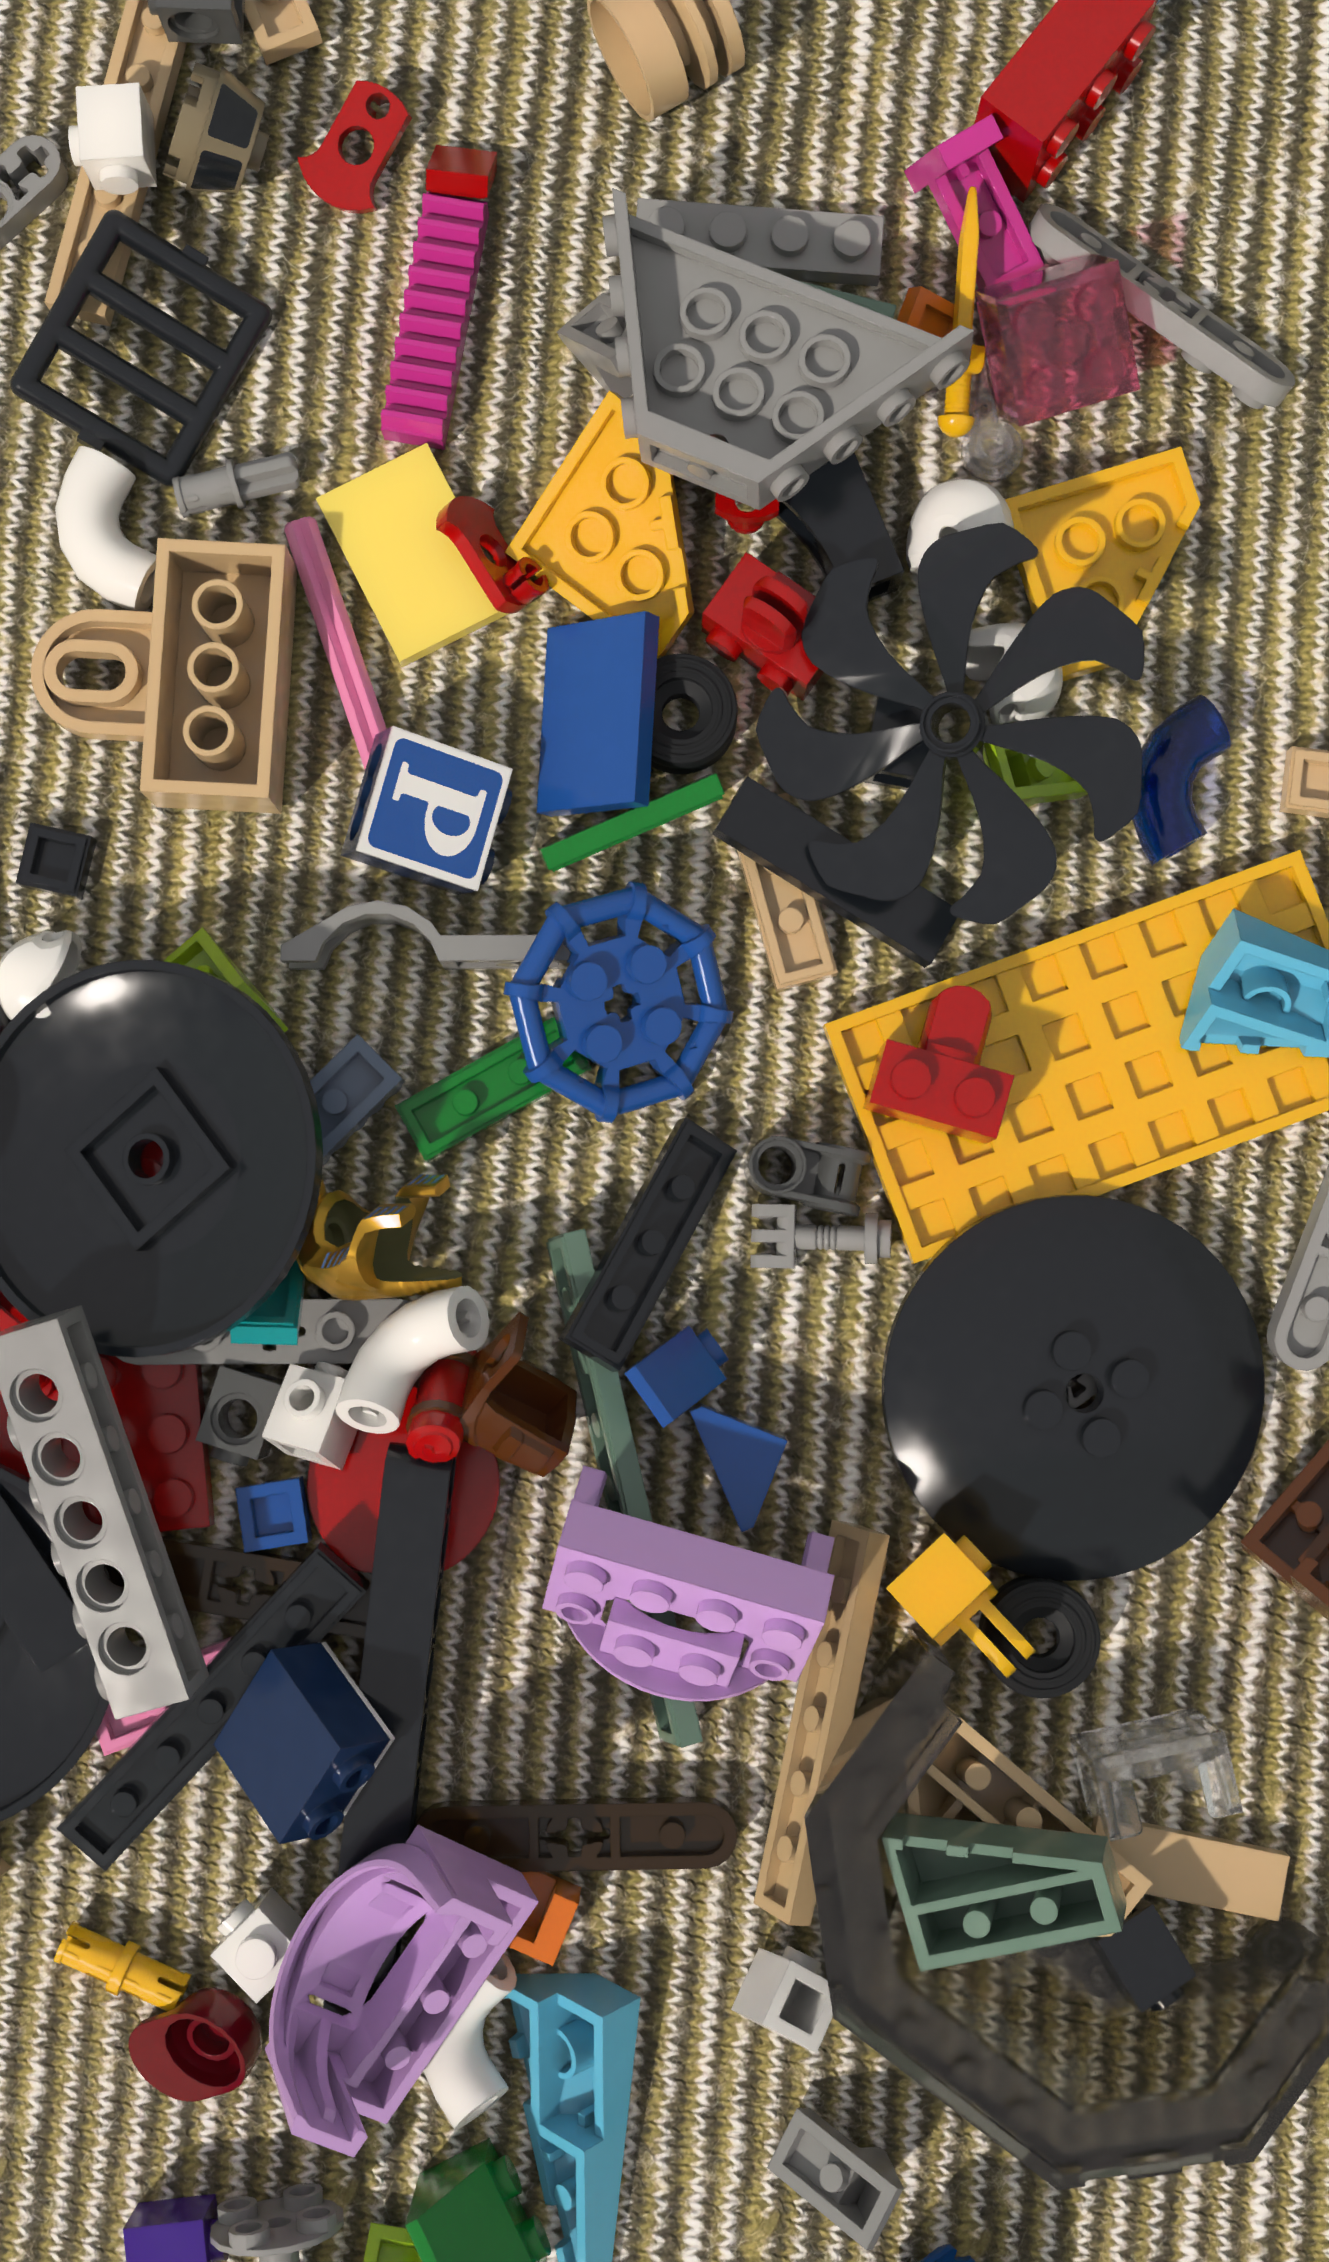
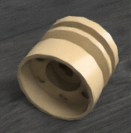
M587 0L588 16L601 54L628 103L641 118L648 122L689 98L687 76L695 85L705 90L718 81V74L726 78L745 65L743 38L729 0Z

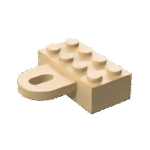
M158 538L152 612L86 609L66 615L55 622L38 642L31 663V682L39 704L58 725L77 736L97 740L143 742L140 792L156 807L282 814L298 576L296 564L287 546L284 544ZM79 658L118 660L124 663L126 670L123 682L112 690L68 688L63 683V672L71 661Z

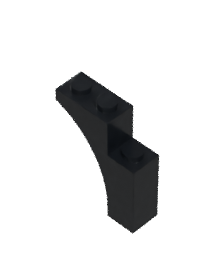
M855 453L838 464H831L828 461L809 475L807 484L796 495L786 501L779 502L777 518L807 548L825 578L831 569L843 563L860 558L874 557L879 561V567L872 582L868 602L898 590L904 570Z

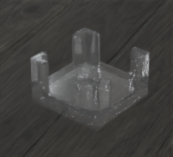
M1196 1708L1069 1735L1086 1811L1091 1817L1101 1816L1104 1833L1110 1841L1130 1838L1142 1833L1143 1828L1132 1780L1159 1777L1172 1771H1176L1179 1786L1184 1791L1191 1792L1202 1789L1207 1812L1212 1818L1243 1813L1225 1731Z

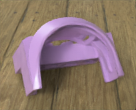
M583 1465L558 1544L542 1609L556 1612L561 1619L567 1621L569 1628L583 1649L606 1671L624 1683L655 1696L689 1702L714 1701L741 1695L757 1688L768 1680L781 1681L786 1679L797 1682L825 1623L835 1576L827 1573L835 1538L816 1532L809 1533L801 1565L599 1507L607 1474L605 1471ZM614 1600L608 1621L605 1623L601 1620L606 1601ZM640 1610L649 1613L672 1611L696 1618L698 1624L708 1630L723 1633H701L675 1628L649 1617ZM745 1638L749 1644L743 1658L739 1660Z
M417 1825L405 1844H392L374 1851L336 1878L320 1894L300 1922L280 1966L271 2002L269 2043L265 2047L292 2135L354 2158L368 2138L359 2114L384 2124L389 2122L539 1903L521 1872ZM425 1915L423 1924L373 1997L364 2004L371 1985L390 1951L405 1932ZM308 1995H314L344 2007L351 2013L342 2016L312 2004Z

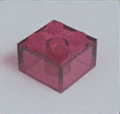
M1090 254L975 290V299L1000 417L1021 427L1140 390L1119 261L1117 259Z

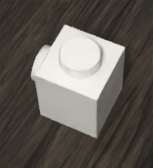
M140 83L77 86L78 125L69 126L68 129L69 148L74 165L83 166L95 191L104 190L111 194L126 195L134 193L138 188L157 187L153 114Z
M317 1362L314 1370L290 1363L262 1437L287 1455L343 1470L358 1429L343 1422L335 1409L348 1371L326 1362Z
M271 1887L254 1905L245 1898L217 1926V1929L224 1936L210 1956L257 2004L275 1986L284 1955L302 1918Z
M786 1945L782 1956L758 1948L731 2010L817 2054L845 1989L817 1975L822 1963Z

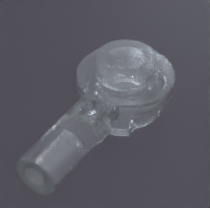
M985 357L982 371L979 374L972 375L970 404L975 422L962 441L961 459L965 469L976 479L984 482H999L1009 478L1017 470L1023 457V442L1019 433L1011 424L998 419L988 359Z

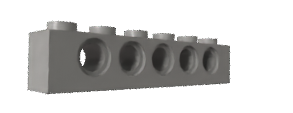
M82 1305L8 1327L0 1332V1392L8 1412L7 1431L13 1446L22 1452L30 1475L29 1494L35 1509L44 1515L52 1538L51 1557L57 1572L66 1578L74 1601L73 1620L78 1633L87 1639L96 1664L94 1678L98 1692L103 1699L109 1701L115 1720L189 1700L209 1677V1673ZM40 1374L47 1376L55 1383L58 1390L57 1401L48 1398L42 1392L39 1384ZM61 1438L71 1441L77 1447L80 1453V1463L73 1462L65 1456L61 1448ZM83 1501L94 1505L99 1510L102 1517V1525L95 1524L86 1517L82 1507ZM104 1564L110 1565L120 1572L124 1580V1587L115 1585L107 1578ZM125 1627L138 1631L144 1638L146 1648L133 1644L126 1635Z

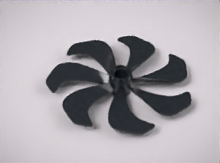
M1004 523L986 524L949 534L936 540L929 546L918 568V589L922 611L933 651L947 692L934 697L889 654L878 638L870 621L867 609L872 582L879 567V561L874 557L860 558L831 569L810 607L802 630L803 648L808 658L820 670L844 684L882 699L921 710L920 723L857 734L822 731L808 726L791 706L785 692L781 688H775L767 698L760 713L756 733L776 781L787 794L797 799L818 801L836 796L859 785L922 743H925L930 750L895 810L869 836L853 843L810 841L808 848L811 858L826 885L843 892L867 898L893 901L908 896L922 883L931 863L936 844L948 759L958 760L979 816L984 849L981 875L967 893L951 906L950 913L967 921L981 924H998L1043 892L1052 881L1057 868L1056 848L1048 832L1030 808L978 757L976 753L982 748L984 743L1020 752L1047 762L1076 780L1089 795L1094 817V837L1097 841L1107 840L1129 824L1139 812L1143 754L1137 735L1128 725L1118 719L1103 716H1065L989 725L986 711L1039 676L1059 667L1080 661L1095 660L1121 671L1134 681L1140 680L1143 676L1145 649L1142 630L1127 615L1091 589L1071 587L1053 594L1037 609L1008 648L981 692L973 699L964 693L971 629L977 608L986 589L995 577L1020 563L1038 557L1039 551L1028 538ZM956 709L967 711L970 717V728L966 736L955 743L943 742L939 735V724L944 715Z

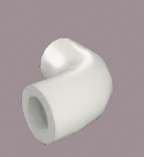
M79 446L65 472L55 507L60 548L78 579L107 601L126 610L146 611L153 602L156 555L129 541L120 529L119 524L122 506L136 477L125 466L102 452L90 447Z
M458 1286L434 1291L407 1302L382 1321L358 1350L344 1379L335 1408L339 1418L351 1427L364 1432L386 1434L396 1431L400 1426L406 1402L414 1383L429 1366L444 1357L474 1351L484 1345L489 1331V1317L484 1300L479 1293L470 1286Z
M505 1952L423 2070L438 2105L454 2130L465 2126L497 2102L509 2089L490 2060L483 2039V2028L487 2015L517 1984L515 1969Z

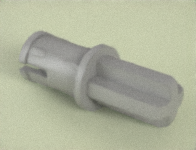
M289 452L240 464H235L232 458L225 460L226 466L197 474L172 478L176 501L183 518L236 504L239 509L246 508V501L297 489L301 481L296 459Z

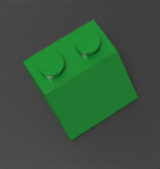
M490 2138L419 2174L405 2227L422 2262H546L547 2256L551 2255L550 2243L541 2221L536 2215L528 2218L519 2201L518 2195L522 2193V2186L514 2164L506 2154L498 2157Z

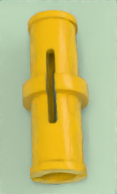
M73 1921L66 1932L68 1938L67 1940L62 1939L56 1952L54 1962L65 1964L106 1983L105 1991L115 1996L124 1991L165 2011L173 2010L180 2003L179 1999L180 1997L183 1998L192 1977L187 1972L183 1973L139 1953L141 1945L129 1940L124 1946L80 1926V1923Z

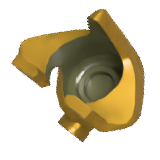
M418 1174L399 1190L395 1196V1204L379 1205L372 1212L361 1207L349 1194L341 1190L327 1193L322 1178L318 1204L311 1228L296 1258L299 1268L308 1281L333 1297L352 1301L395 1298L406 1295L411 1297L416 1294L422 1296L434 1291L462 1286V1273L459 1271L440 1270L438 1267L432 1269L430 1266H414L409 1262L414 1239L429 1197L441 1196L451 1187L448 1174Z

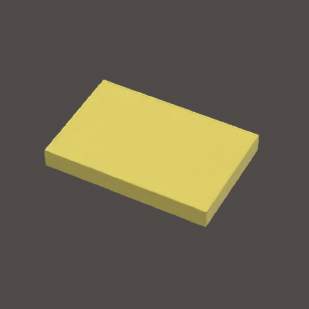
M427 443L316 498L401 667L508 615V613L495 610L457 547L445 534L436 530V519L439 511L453 500L455 496Z

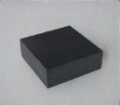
M30 822L16 884L24 888L82 900L97 840L89 835Z

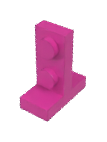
M992 114L939 144L904 170L915 194L929 186L957 245H959L967 194L971 186L976 187L979 220L976 284L984 300L1045 266L989 150L991 146L1003 139Z

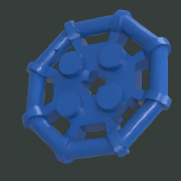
M630 881L624 889L563 906L557 902L553 903L545 910L547 918L511 982L505 981L503 994L510 997L527 1064L523 1070L525 1076L531 1083L540 1082L594 1113L595 1119L598 1122L612 1123L618 1115L676 1097L681 1100L687 1099L694 1093L692 1085L726 1023L732 1024L734 1011L728 1010L714 951L713 941L716 938L715 932L709 924H698L647 892L646 885L639 882ZM617 918V935L587 943L581 927ZM642 921H647L677 941L672 943L664 953L660 948L647 944L638 938ZM563 943L571 952L566 962L570 963L562 978H557L553 987L541 984V980ZM689 959L691 960L701 1004L685 1003L677 967ZM616 985H621L623 992L631 993L632 1005L627 1008V1015L620 1019L617 1013L606 1012L604 1002L613 998V987ZM538 1001L551 1002L560 1038L550 1044L547 1041ZM683 1018L697 1021L698 1023L675 1063L665 1052L666 1048L679 1037ZM573 1052L585 1056L599 1066L595 1084L562 1066L564 1061ZM649 1061L654 1072L658 1075V1077L622 1088L619 1087V1070Z

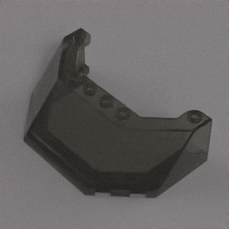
M910 1629L873 1679L804 1816L833 2018L1057 2190L1085 2187V2181L1121 2175H1126L1129 2180L1181 2173L1183 2166L1223 2161L1225 2166L1254 2162L1329 2056V1944L1294 1919L1279 1917V1922L1269 1920L1258 1928L1238 1957L1190 1964L1197 1976L1182 1985L1185 1990L1183 1995L1176 2002L1162 2010L1151 2011L1148 2008L1142 2013L1123 1999L1087 1939L920 1972L881 1837L896 1813L907 1814L906 1799L963 1721L957 1714L947 1708L943 1702L955 1671L950 1667L946 1657L938 1648L913 1629Z

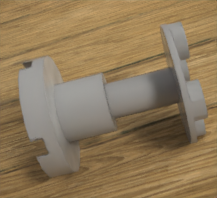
M314 2183L293 2185L283 2191V2197L266 2199L258 2202L257 2199L249 2196L233 2197L221 2202L217 2206L218 2220L211 2226L210 2243L220 2252L235 2256L259 2257V2262H300V2250L324 2242L333 2237L343 2227V2208L331 2200L323 2199L322 2186Z

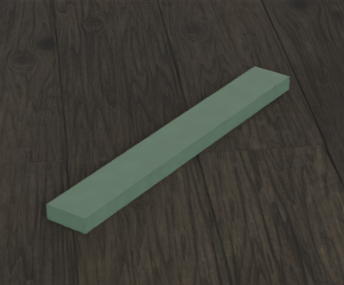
M585 1229L563 1233L549 1238L548 1242H546L565 1326L595 1272ZM570 1346L597 1468L605 1471L607 1474L603 1490L606 1507L608 1510L653 1522L618 1371L611 1372ZM640 1610L659 1622L677 1628L672 1611L649 1613ZM649 1693L660 1739L681 1748L703 1742L694 1701L672 1700Z

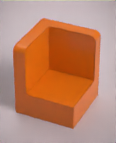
M545 1871L521 1872L539 1903L508 1947L553 1966L579 1905L581 1887Z

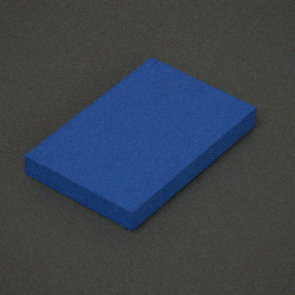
M642 611L548 628L537 813L555 817L649 806L659 616Z

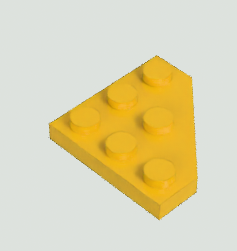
M609 390L505 553L517 562L523 557L534 560L542 568L535 576L539 578L542 575H546L549 586L593 620L642 611L659 616L658 659L666 655L694 614L674 477L670 473L641 462L638 438L625 439L621 409V398L623 397Z
M1181 446L1005 499L1011 511L1014 529L1028 538L1039 551L1038 557L1017 565L1032 614L1053 594L1071 587H1083L1099 593L1127 615L1136 625L1138 624L1185 532L1201 505ZM1095 660L1062 666L1063 681L1100 671L1110 666Z

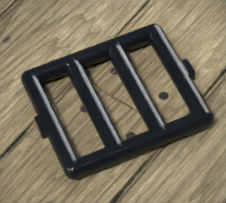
M109 210L101 219L10 380V388L17 397L79 433L77 442L99 452L104 448L160 483L173 487L172 478L185 476L272 320V310L257 297L207 267L209 257L187 243L184 249L181 250L118 210ZM119 242H122L243 318L226 350L102 273ZM89 295L213 371L196 403L72 327ZM60 349L183 424L167 455H162L43 383L41 380L58 350Z

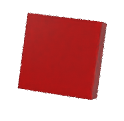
M436 145L426 167V190L429 193L479 199L488 198L497 174V152Z

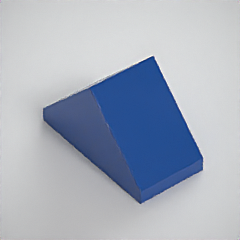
M701 1403L689 1408L741 1533L753 1528L787 1444L786 1438Z

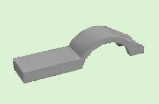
M376 900L347 906L281 945L280 961L282 963H289L290 970H325L333 950L351 933L373 924H398L420 933L433 946L438 961L445 970L518 969L537 935H440L432 922L408 906ZM563 943L548 969L568 968L570 963L566 962L571 952Z

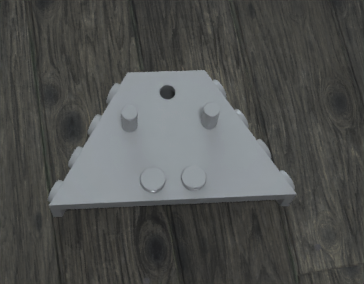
M612 188L615 214L602 216L606 255L607 257L619 256L621 275L608 276L612 315L613 317L625 316L627 336L615 337V350L619 378L631 377L633 397L621 398L625 439L638 438L641 462L760 510L775 499L783 502L796 495L807 484L811 473L828 461L831 464H838L844 461L858 449L863 441V437L882 423L885 427L898 423L913 409L916 399L935 386L938 389L947 388L967 370L970 362L974 330L959 325L942 338L630 215L628 214L626 193Z

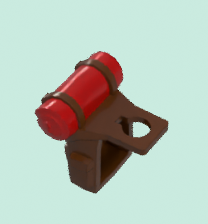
M519 1312L498 1336L479 1352L474 1350L444 1357L437 1360L421 1374L414 1405L406 1423L407 1438L405 1443L409 1455L415 1459L421 1458L431 1463L448 1462L457 1456L462 1442H467L475 1447H482L505 1462L545 1477L555 1469L568 1455L576 1423L577 1391L550 1373L536 1367L535 1364L524 1359L520 1360L523 1354L529 1320L527 1315Z

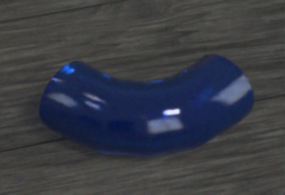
M1203 695L1192 698L1174 710L1149 732L1142 746L1141 800L1139 812L1132 819L1142 851L1151 866H1155L1174 856L1208 834L1197 816L1192 801L1193 783L1199 771L1206 764L1230 749L1231 740L1221 714L1214 704Z

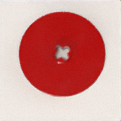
M412 1387L400 1426L396 1431L386 1434H375L358 1429L343 1470L311 1461L309 1464L307 1493L314 1523L330 1549L345 1563L359 1571L372 1573L387 1450L390 1442H406L407 1418L414 1405L418 1387ZM462 1442L456 1456L444 1571L462 1561L481 1542L494 1519L499 1501L500 1469L497 1457L482 1447H475L467 1442Z

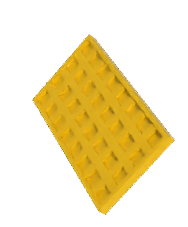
M1301 850L824 1024L823 1029L868 1149L872 1154L871 1157L912 1264L933 1257L948 1241L966 1227L986 1215L1007 1206L1034 1198L1055 1195L1099 1196L1329 1111V1058L1305 1057L1299 1048L1260 1046L1259 1054L1240 1053L1237 1046L1231 1044L1201 1043L1200 1051H1189L1181 1048L1179 1040L1201 955L1233 908L1329 950V922ZM954 986L972 987L981 992L991 1005L992 1019L982 1052L980 1066L1015 1075L997 1139L987 1144L863 1109L880 1047L887 1039L917 1047L931 1002L944 989Z

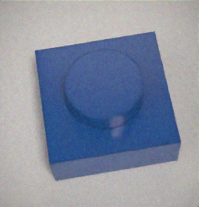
M303 1476L235 1488L244 1553L309 1543L312 1540Z

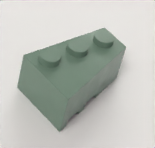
M894 1812L881 1837L920 1972L1122 1932L1127 1902L1107 1836Z

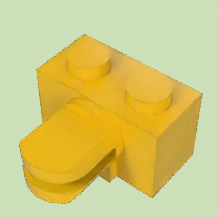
M943 1533L886 1589L941 1647L961 1629L1003 1675L1008 1678L1017 1669L971 1619L981 1611L1026 1660L1036 1650L990 1602L999 1592L984 1575L992 1567L990 1561L965 1535L954 1543Z

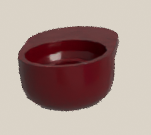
M215 1987L202 1988L182 2000L173 2010L141 2021L130 2035L129 2052L139 2073L154 2088L174 2099L195 2102L231 2092L239 2087L250 2074L258 2060L262 2049L263 2035L255 2014L241 1998L223 1989Z

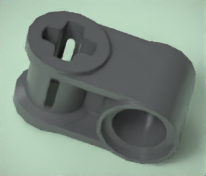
M772 1136L760 1141L748 1152L744 1161V1174L748 1183L757 1192L764 1195L800 1202L804 1206L818 1210L859 1217L861 1207L855 1203L862 1167L863 1165L870 1164L872 1154L835 1144L811 1143L784 1136ZM767 1149H778L789 1157L791 1173L783 1184L767 1182L760 1174L758 1161L761 1154ZM840 1166V1173L838 1177L836 1192H834L837 1174Z

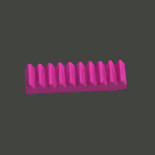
M423 193L422 217H418L417 222L418 238L413 243V264L409 265L408 269L409 285L408 289L404 290L403 313L400 312L399 316L400 332L399 337H395L394 342L395 358L390 363L391 379L390 384H386L385 389L386 405L381 410V431L384 440L418 446L427 443L429 448L445 450L489 220L487 202L437 193Z

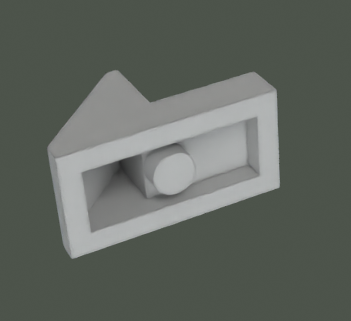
M602 293L561 327L557 334L567 348L607 392L609 390L614 391L623 398H627L633 394L631 377L619 378L615 350V337L627 336L625 316L613 317L610 296Z
M810 2108L796 2109L767 2166L771 2172L865 2250H873L904 2189L886 2151L881 2147L856 2146Z

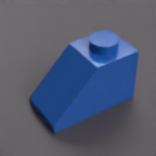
M688 1325L627 1368L624 1374L664 1428L727 1379L719 1367L729 1359L707 1328L696 1336Z

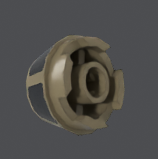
M195 62L190 80L202 84V87L199 88L189 84L168 152L169 155L180 159V161L168 157L162 174L187 184L186 191L239 193L246 168L258 172L265 153L269 134L258 129L266 103L223 66L219 72Z

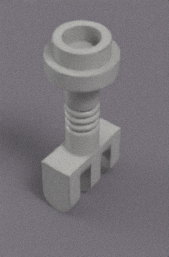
M752 1204L751 1217L758 1219L777 1218L776 1230L751 1229V1242L776 1243V1255L769 1253L753 1254L750 1256V1268L796 1269V1250H816L817 1248L819 1250L823 1248L825 1250H836L837 1248L839 1251H864L865 1264H878V1258H891L892 1220H879V1213H866L865 1226L839 1225L836 1227L832 1225L830 1228L829 1225L824 1227L823 1225L817 1226L814 1224H796L797 1205Z

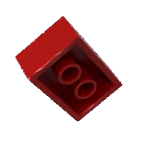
M1058 0L981 96L975 123L991 114L993 115L1003 139L991 146L989 150L1009 192L1024 203L1038 184L1045 189L1052 184L1068 159V155L1064 151L1075 137L1084 142L1103 117L1106 108L1101 104L1112 90L1121 95L1134 80L1143 64V60L1139 56L1148 45L1156 30V26L1150 23L1158 0Z

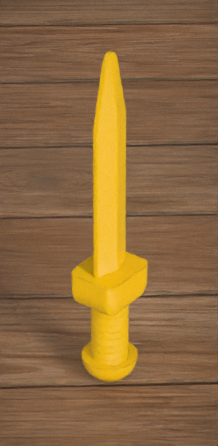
M974 186L969 188L959 236L953 330L959 325L973 329L979 244L977 190ZM972 344L967 370L957 381L946 388L944 415L938 416L937 421L940 430L949 437H962L974 425L975 418L969 416L972 375L979 374L984 367L985 346Z

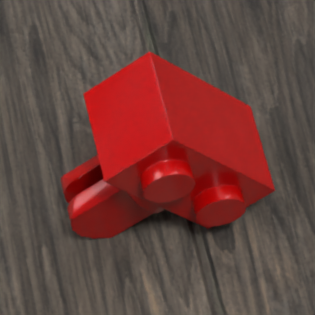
M746 552L702 613V632L708 635L705 639L706 643L725 659L736 662L740 657L759 670L757 678L771 691L775 688H781L787 697L792 693L802 701L805 700L824 673L812 664L802 643V630L816 596L780 571L776 573Z
M954 986L944 989L933 999L929 1006L917 1047L887 1039L880 1047L863 1109L984 1144L997 1139L1015 1075L980 1066L982 1052L992 1019L991 1005L985 996L970 986Z

